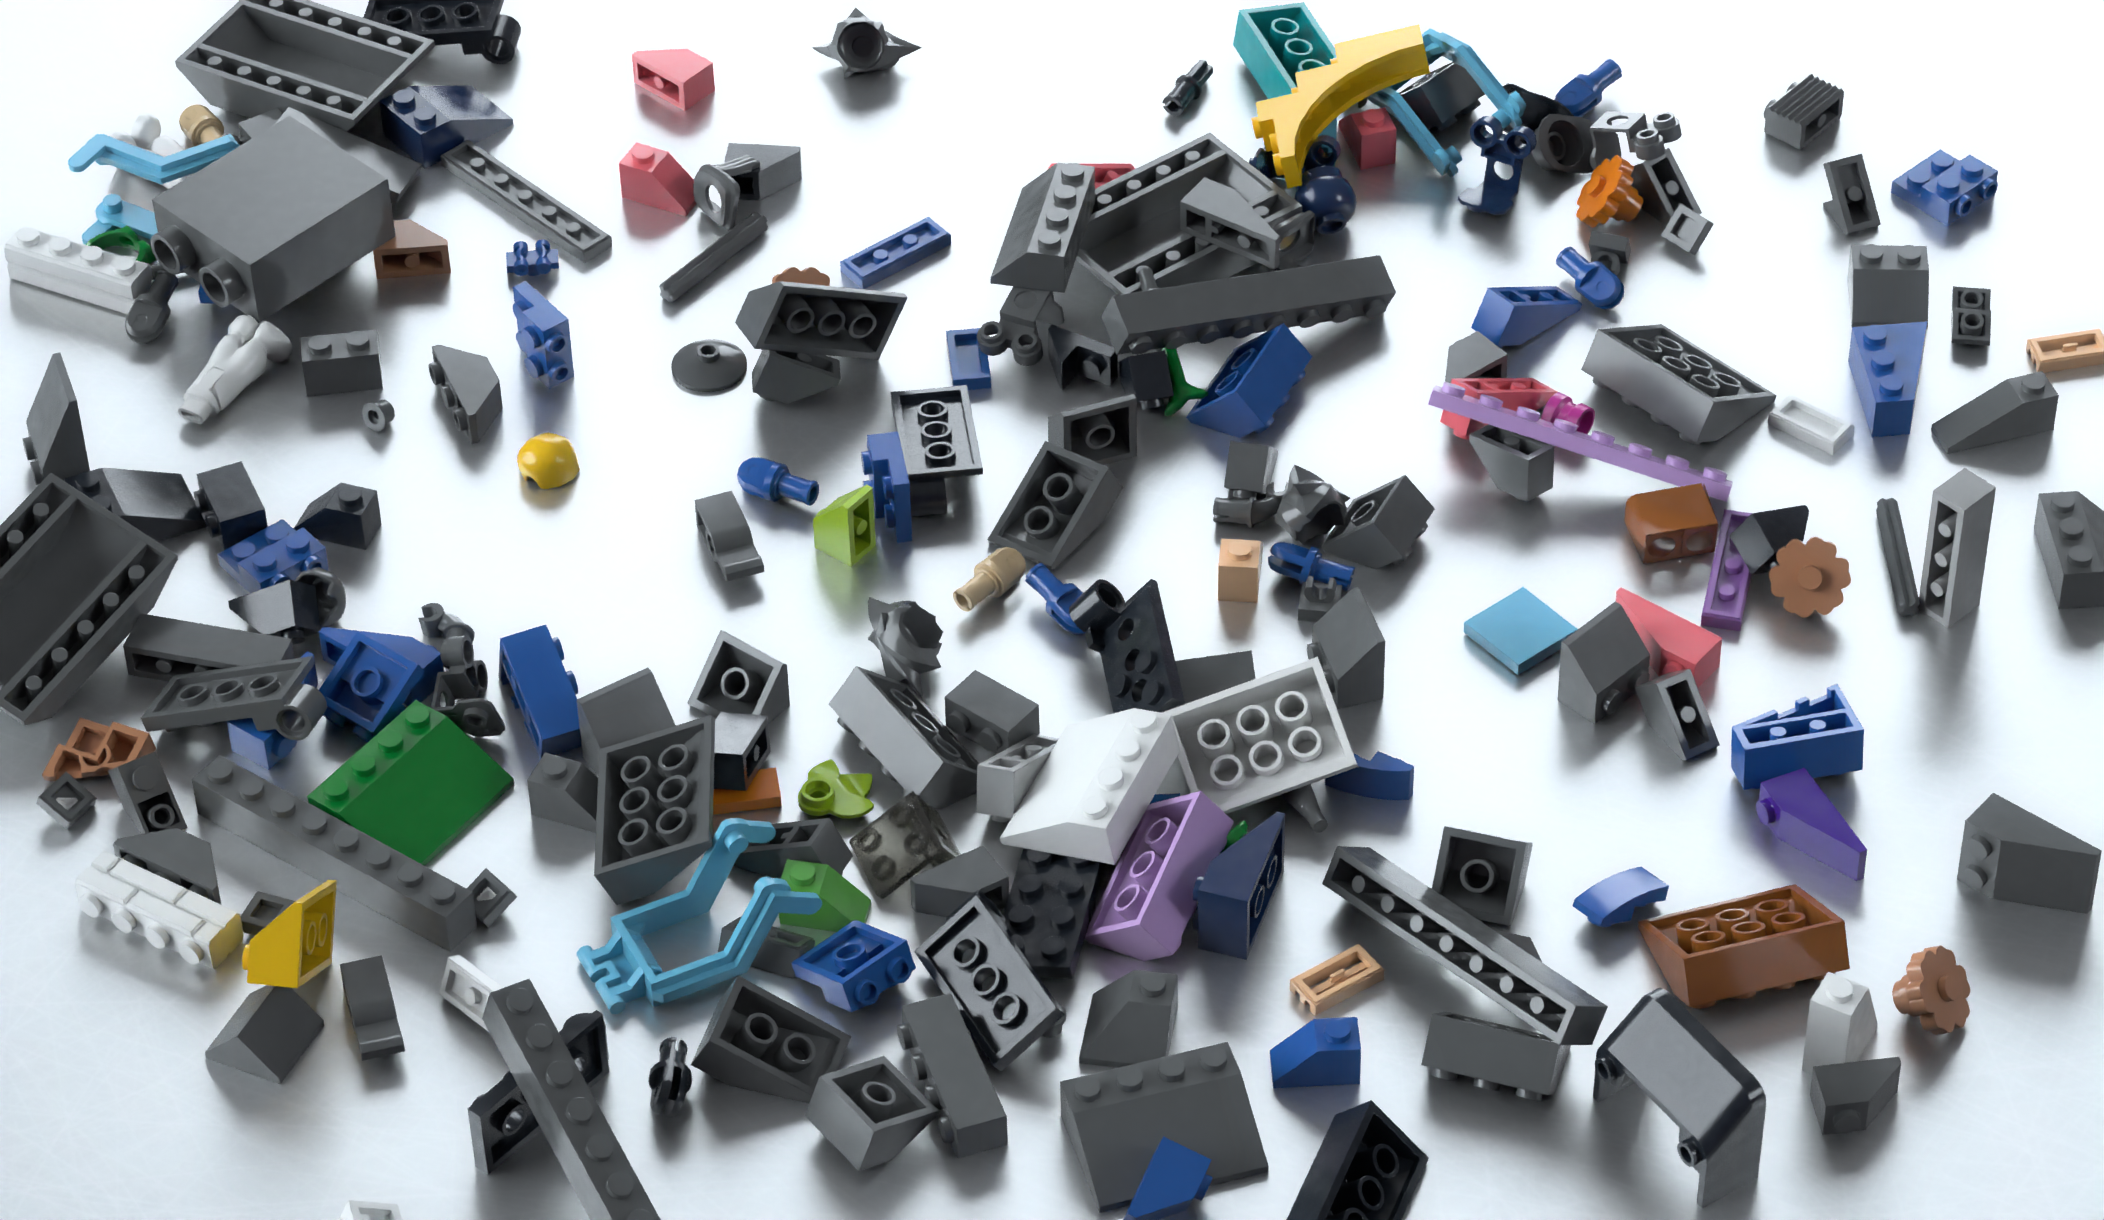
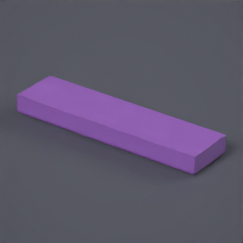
M1724 509L1700 626L1741 631L1752 574L1729 535L1752 513Z

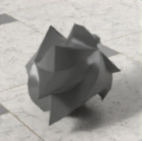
M855 7L847 19L837 23L830 43L811 48L831 59L839 61L843 67L845 79L855 72H875L892 68L901 57L922 47L885 31L882 21L870 20Z
M1294 464L1290 471L1288 482L1286 481L1275 523L1284 528L1295 541H1300L1303 544L1315 536L1327 534L1334 526H1344L1348 516L1345 502L1351 498L1334 488L1331 483H1326L1316 474Z
M869 597L868 615L874 630L868 637V640L874 643L880 650L886 677L899 682L907 679L923 698L920 674L941 668L937 655L942 646V643L939 641L944 631L936 623V616L920 607L915 601H899L888 604Z

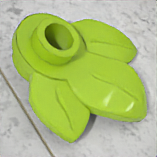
M830 759L819 763L808 772V780L802 785L798 793V806L803 812L814 816L832 814L839 818H856L866 815L874 808V804L866 798L872 787V774H840L833 760Z

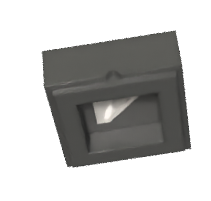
M65 772L38 797L36 804L68 830L95 805L97 798L70 774Z
M487 868L466 888L473 892L476 917L488 928L517 898Z

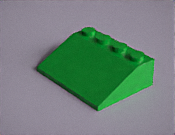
M415 700L307 796L309 804L426 866L514 785V778L447 716Z

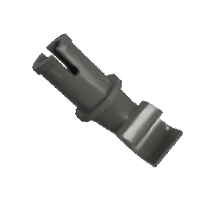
M1274 482L1267 485L1266 498L1263 500H1256V497H1250L1249 500L1216 497L1213 505V521L1247 524L1248 528H1253L1256 523H1260L1277 514L1284 491L1275 492Z
M429 603L421 607L424 617L418 619L425 636L438 637L443 634L445 642L450 637L468 636L473 643L475 638L473 629L459 617L445 612L442 605ZM443 664V667H445L446 669H450V666H445Z

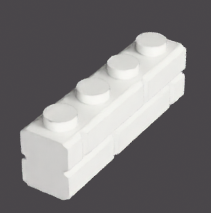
M21 226L4 246L5 258L8 261L9 278L125 314L129 313L136 297L140 294L148 293L153 283L151 281L153 276L150 264L135 261L130 256H121L104 251L97 246H88L70 241L67 237L51 235L34 227Z
M103 851L92 862L91 867L88 866L76 878L75 888L78 904L84 913L91 917L102 916L112 921L122 932H136L146 937L156 948H170L180 953L183 959L190 964L202 963L212 969H216L227 958V954L232 953L243 941L244 934L240 913L107 851Z

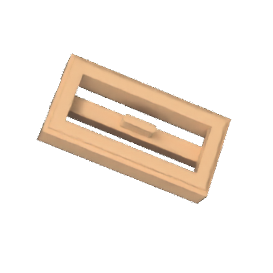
M2100 329L2032 338L2027 339L2026 351L2028 354H2031V361L2033 364H2036L2037 372L2043 371V373L2100 365L2104 364V336Z
M1357 944L1290 979V991L1294 995L1299 993L1300 1001L1304 1005L1309 1003L1310 1011L1316 1016L1384 980V968L1360 944ZM1360 960L1362 961L1361 963H1359V964H1357V965H1355V966H1353V967H1351V968H1349V969H1347V970H1344L1345 968H1347V967H1349V966H1351V965L1357 963L1358 961H1360ZM1330 977V979L1324 981L1323 983H1321V984H1319V985H1317V986H1315V987H1313V988H1311V989L1309 988V987H1311V986L1317 984L1318 982H1320V981H1322V980H1324V979Z

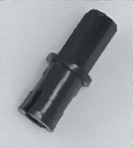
M1204 59L1199 60L1187 74L1179 76L1175 81L1173 90L1162 101L1165 104L1163 106L1165 111L1173 116L1181 115L1187 105L1201 95L1202 86L1213 74V66L1208 65Z

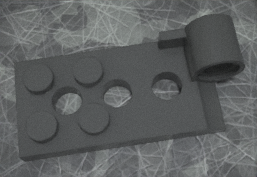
M313 656L174 675L143 714L141 720L146 732L157 730L173 732L186 726L199 725V727H209L217 722L252 718L258 731L277 729L282 736L290 740H303L311 733L325 713L327 703L325 697L317 688L308 684H301L316 663Z

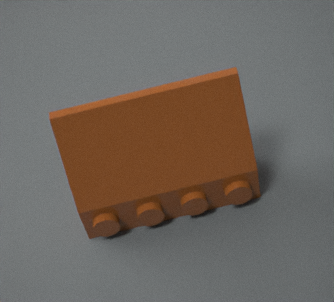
M1796 884L1638 921L1639 931L1674 995L1687 1006L1695 1009L1712 1007L1716 1004V1001L1726 998H1750L1756 994V991L1768 988L1788 989L1795 986L1797 981L1805 979L1823 980L1828 972L1836 974L1835 972L1850 969L1844 920Z

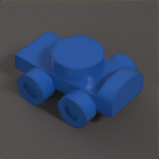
M541 239L536 242L535 250L528 251L526 242L517 241L513 245V252H506L507 273H515L518 276H537L547 274L551 269H559L558 249H550L549 241Z

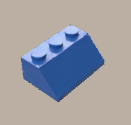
M1282 323L1233 349L1205 389L1209 393L1208 396L1198 399L1186 418L1190 423L1238 438H1242L1254 431L1257 434L1262 433L1274 422V417L1272 416L1274 412L1289 400L1290 394L1288 392L1291 387L1299 383L1306 375L1304 368L1313 356L1288 327Z

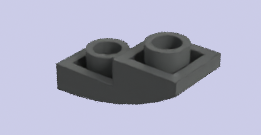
M1953 286L1951 295V343L1990 346L1991 289Z

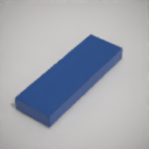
M928 216L840 261V272L861 289H866L951 245V234Z

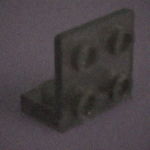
M914 791L910 792L849 841L875 894L881 899L886 898L929 863L936 867L961 854L939 812Z

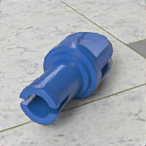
M1606 59L1589 75L1578 74L1557 92L1554 100L1568 108L1574 116L1583 117L1602 101V92L1622 77V70L1614 60Z
M1571 246L1564 248L1558 254L1556 265L1575 279V289L1578 293L1596 307L1604 310L1612 309L1620 304L1624 297V285L1603 263L1599 261L1588 262Z
M751 457L743 461L738 468V482L742 489L750 495L773 502L786 497L809 506L815 503L819 495V484H817V481H810L791 475L785 464L762 457Z
M1279 542L1271 547L1270 553L1272 555L1268 557L1270 569L1279 574L1300 580V584L1306 582L1308 576H1314V581L1324 584L1329 583V578H1334L1337 585H1342L1343 591L1346 592L1350 588L1353 579L1351 576L1355 572V567L1346 566L1322 558V553H1319L1320 549L1313 546L1307 549L1295 544Z
M1043 563L1032 567L1026 575L1027 579H1025V582L1046 601V612L1070 634L1084 635L1085 632L1076 626L1069 613L1070 605L1083 592L1073 583L1063 584Z

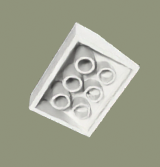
M1318 657L1162 712L1172 714L1180 748L1177 756L1190 793L1202 791L1225 814L1358 767Z
M1132 708L1067 725L1001 835V844L1115 865L1180 752L1172 714Z

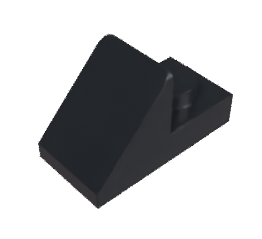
M1053 324L1048 328L1049 360L1062 390L1066 388L1077 374L1109 386L1118 378V355H1116L1114 347Z

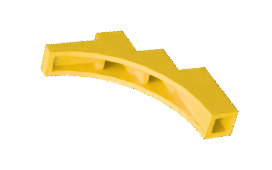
M1419 24L1335 43L1337 58L1330 59L1331 65L1296 72L1297 87L1291 88L1292 94L1256 102L1258 116L1251 118L1255 138H1263L1266 152H1273L1272 156L1277 176L1284 175L1287 189L1302 186V168L1307 152L1318 135L1336 117L1352 105L1377 91L1430 73Z

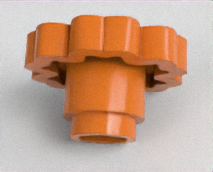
M1615 155L1611 160L1606 158L1594 169L1591 180L1582 187L1577 200V205L1580 207L1577 210L1576 217L1592 228L1596 227L1598 223L1605 224L1611 217L1617 221H1632L1639 213L1643 204V198L1638 195V190L1631 186L1634 180L1631 177L1634 166L1619 155Z

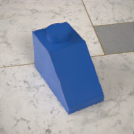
M1357 1017L1313 1019L1270 1050L1273 1088L1360 1084L1361 1044Z
M1163 1136L1123 1220H1159L1186 1211L1194 1198L1202 1201L1213 1178L1206 1174L1211 1159Z

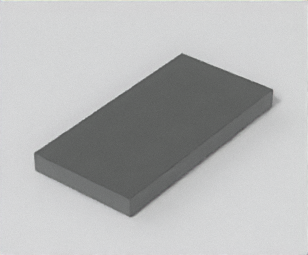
M288 107L275 122L276 124L291 116L388 178L392 204H397L417 178L422 167L421 163L291 107Z

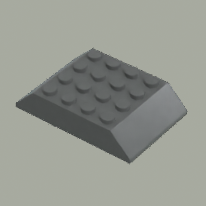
M239 0L175 60V65L212 106L248 118L276 108L283 114L288 107H291L344 131H348L431 51L435 44L434 40L310 0Z
M1209 132L1096 188L1095 204L1076 260L1117 295L1142 291L1138 272L1143 268L1152 269L1159 288L1225 279L1257 262L1180 230V201L1204 177L1237 190L1271 228L1301 213L1302 205Z
M52 473L0 525V710L24 726L52 718L130 634L140 614H148L154 608L178 560L177 554Z

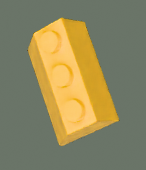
M327 880L295 901L249 940V944L245 945L242 955V967L244 970H248L247 983L299 988L332 964L336 880Z

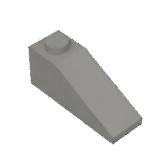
M1033 734L978 764L976 813L992 815V820L997 822H1010L1059 738Z

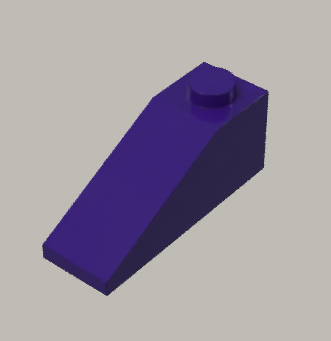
M1805 768L1761 782L1759 801L1756 803L1757 815L1764 825L1770 827L1779 840L1855 881L1864 879L1867 848Z

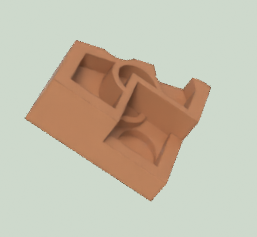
M80 717L66 745H57L42 776L44 780L51 782L58 780L65 772L74 779L109 775L108 770L152 753L156 750L150 734L116 722H112L109 727Z

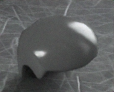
M320 567L301 572L295 581L316 586L320 628L332 626L343 616L346 608V594L341 580L334 573Z

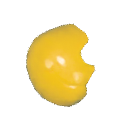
M547 432L534 436L525 442L517 454L518 468L526 481L529 480V477L533 478L541 489L560 487L573 480L580 470L572 443L561 435Z

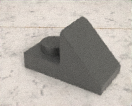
M1862 153L1824 163L1823 166L1833 200L1824 202L1823 206L1844 234L1881 225Z

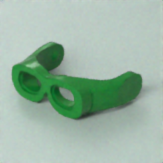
M127 225L121 229L99 234L86 243L88 246H97L102 250L111 246L130 248L139 252L135 261L150 265L157 261L151 246L145 240H139L136 233Z

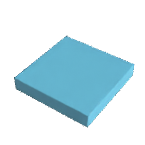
M1522 587L1465 621L1463 632L1519 675L1560 650L1561 642L1578 629L1530 591Z

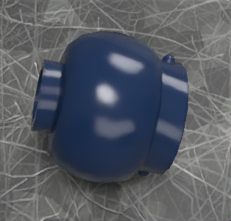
M1334 166L1316 167L1302 174V186L1296 187L1297 191L1294 199L1302 205L1303 213L1310 210L1315 214V231L1321 234H1333L1342 230L1354 215L1357 202L1355 192L1348 180L1343 178L1339 168Z

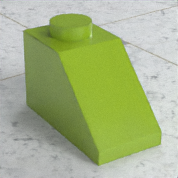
M865 485L840 496L828 507L817 513L815 518H813L814 546L816 549L852 567L876 546L873 487Z

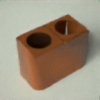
M1702 483L1639 493L1627 500L1624 522L1643 564L1715 552L1718 521L1704 484L1703 486Z

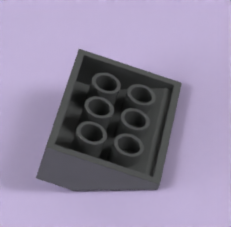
M1662 324L1598 329L1581 368L1583 372L1593 377L1592 381L1595 385L1617 392L1622 396L1621 400L1624 403L1635 408L1644 409L1651 414V420L1663 426H1671L1680 432L1679 437L1695 445H1699L1701 442L1721 439L1772 404L1777 396Z
M712 715L599 749L594 876L616 905L655 894L712 847L715 718Z
M1228 1042L1060 1081L1061 1118L1099 1213L1130 1206L1163 1136L1211 1159L1206 1174L1213 1177L1209 1186L1266 1173L1269 1170L1243 1077Z

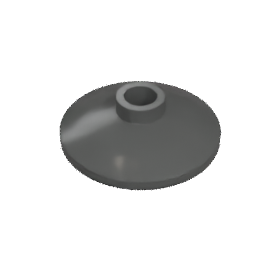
M705 339L682 347L672 359L671 370L675 380L687 389L698 392H716L732 387L744 377L747 371V358L744 352L733 343L719 339Z

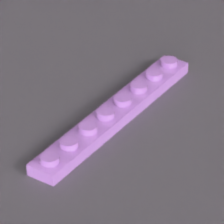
M1444 382L1442 387L1435 385L1432 389L1428 405L1676 486L1702 483V486L1704 484L1708 496L1726 502L1728 500L1733 482L1726 480L1727 474L1720 470L1705 467L1704 472L1689 468L1690 462L1677 456L1667 455L1666 460L1651 455L1652 449L1640 444L1630 443L1628 448L1615 444V437L1603 432L1592 431V434L1588 435L1576 431L1578 425L1563 419L1556 418L1554 423L1539 419V412L1526 407L1518 406L1517 411L1502 407V400L1489 395L1481 394L1480 399L1464 395L1466 389L1452 383Z

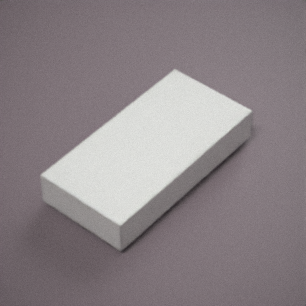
M1789 394L1768 415L1769 425L1832 456L1854 435V424L1792 394Z

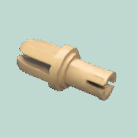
M201 104L187 107L180 115V128L194 146L224 135L222 122L207 107Z
M1003 547L979 562L974 568V577L953 592V599L956 605L961 610L969 612L987 596L996 598L1002 596L1023 577L1026 571V562L1022 554L1014 548Z

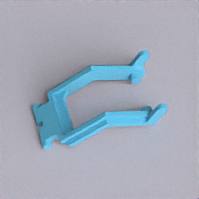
M1429 28L1422 34L1428 65H1431L1443 56L1462 66L1498 109L1492 114V117L1497 118L1501 122L1503 129L1508 125L1514 129L1522 124L1520 117L1523 115L1526 107L1525 101L1516 91L1510 95L1507 93L1470 45L1432 28ZM1411 79L1389 86L1367 97L1370 102L1381 108L1385 107L1388 112L1395 116L1441 176L1447 173L1450 177H1453L1459 172L1456 165L1463 159L1456 148L1451 145L1444 150L1399 92L1396 91Z
M96 134L69 158L68 165L72 172H82L96 161L99 165H111L153 182L164 184L198 172L240 145L231 134L163 157L105 134ZM109 194L97 206L95 212L98 220L82 234V242L86 245L95 236L115 230L117 227L123 228L126 225L137 235L151 239L158 232L155 214L152 211L121 200V197L117 194Z
M729 818L722 821L712 839V847L705 852L686 890L610 917L612 937L607 944L595 950L591 946L586 945L577 951L576 955L591 981L596 983L595 987L611 1014L621 1013L626 1007L625 1003L647 996L654 1008L747 973L779 913L809 915L816 913L821 908L822 900L818 894L791 891L789 884L785 880L766 876L760 878L755 883V893L724 951L663 972L644 942L642 936L709 912L739 854L746 850L749 842L767 843L775 837L776 830L770 822L751 821L742 818Z

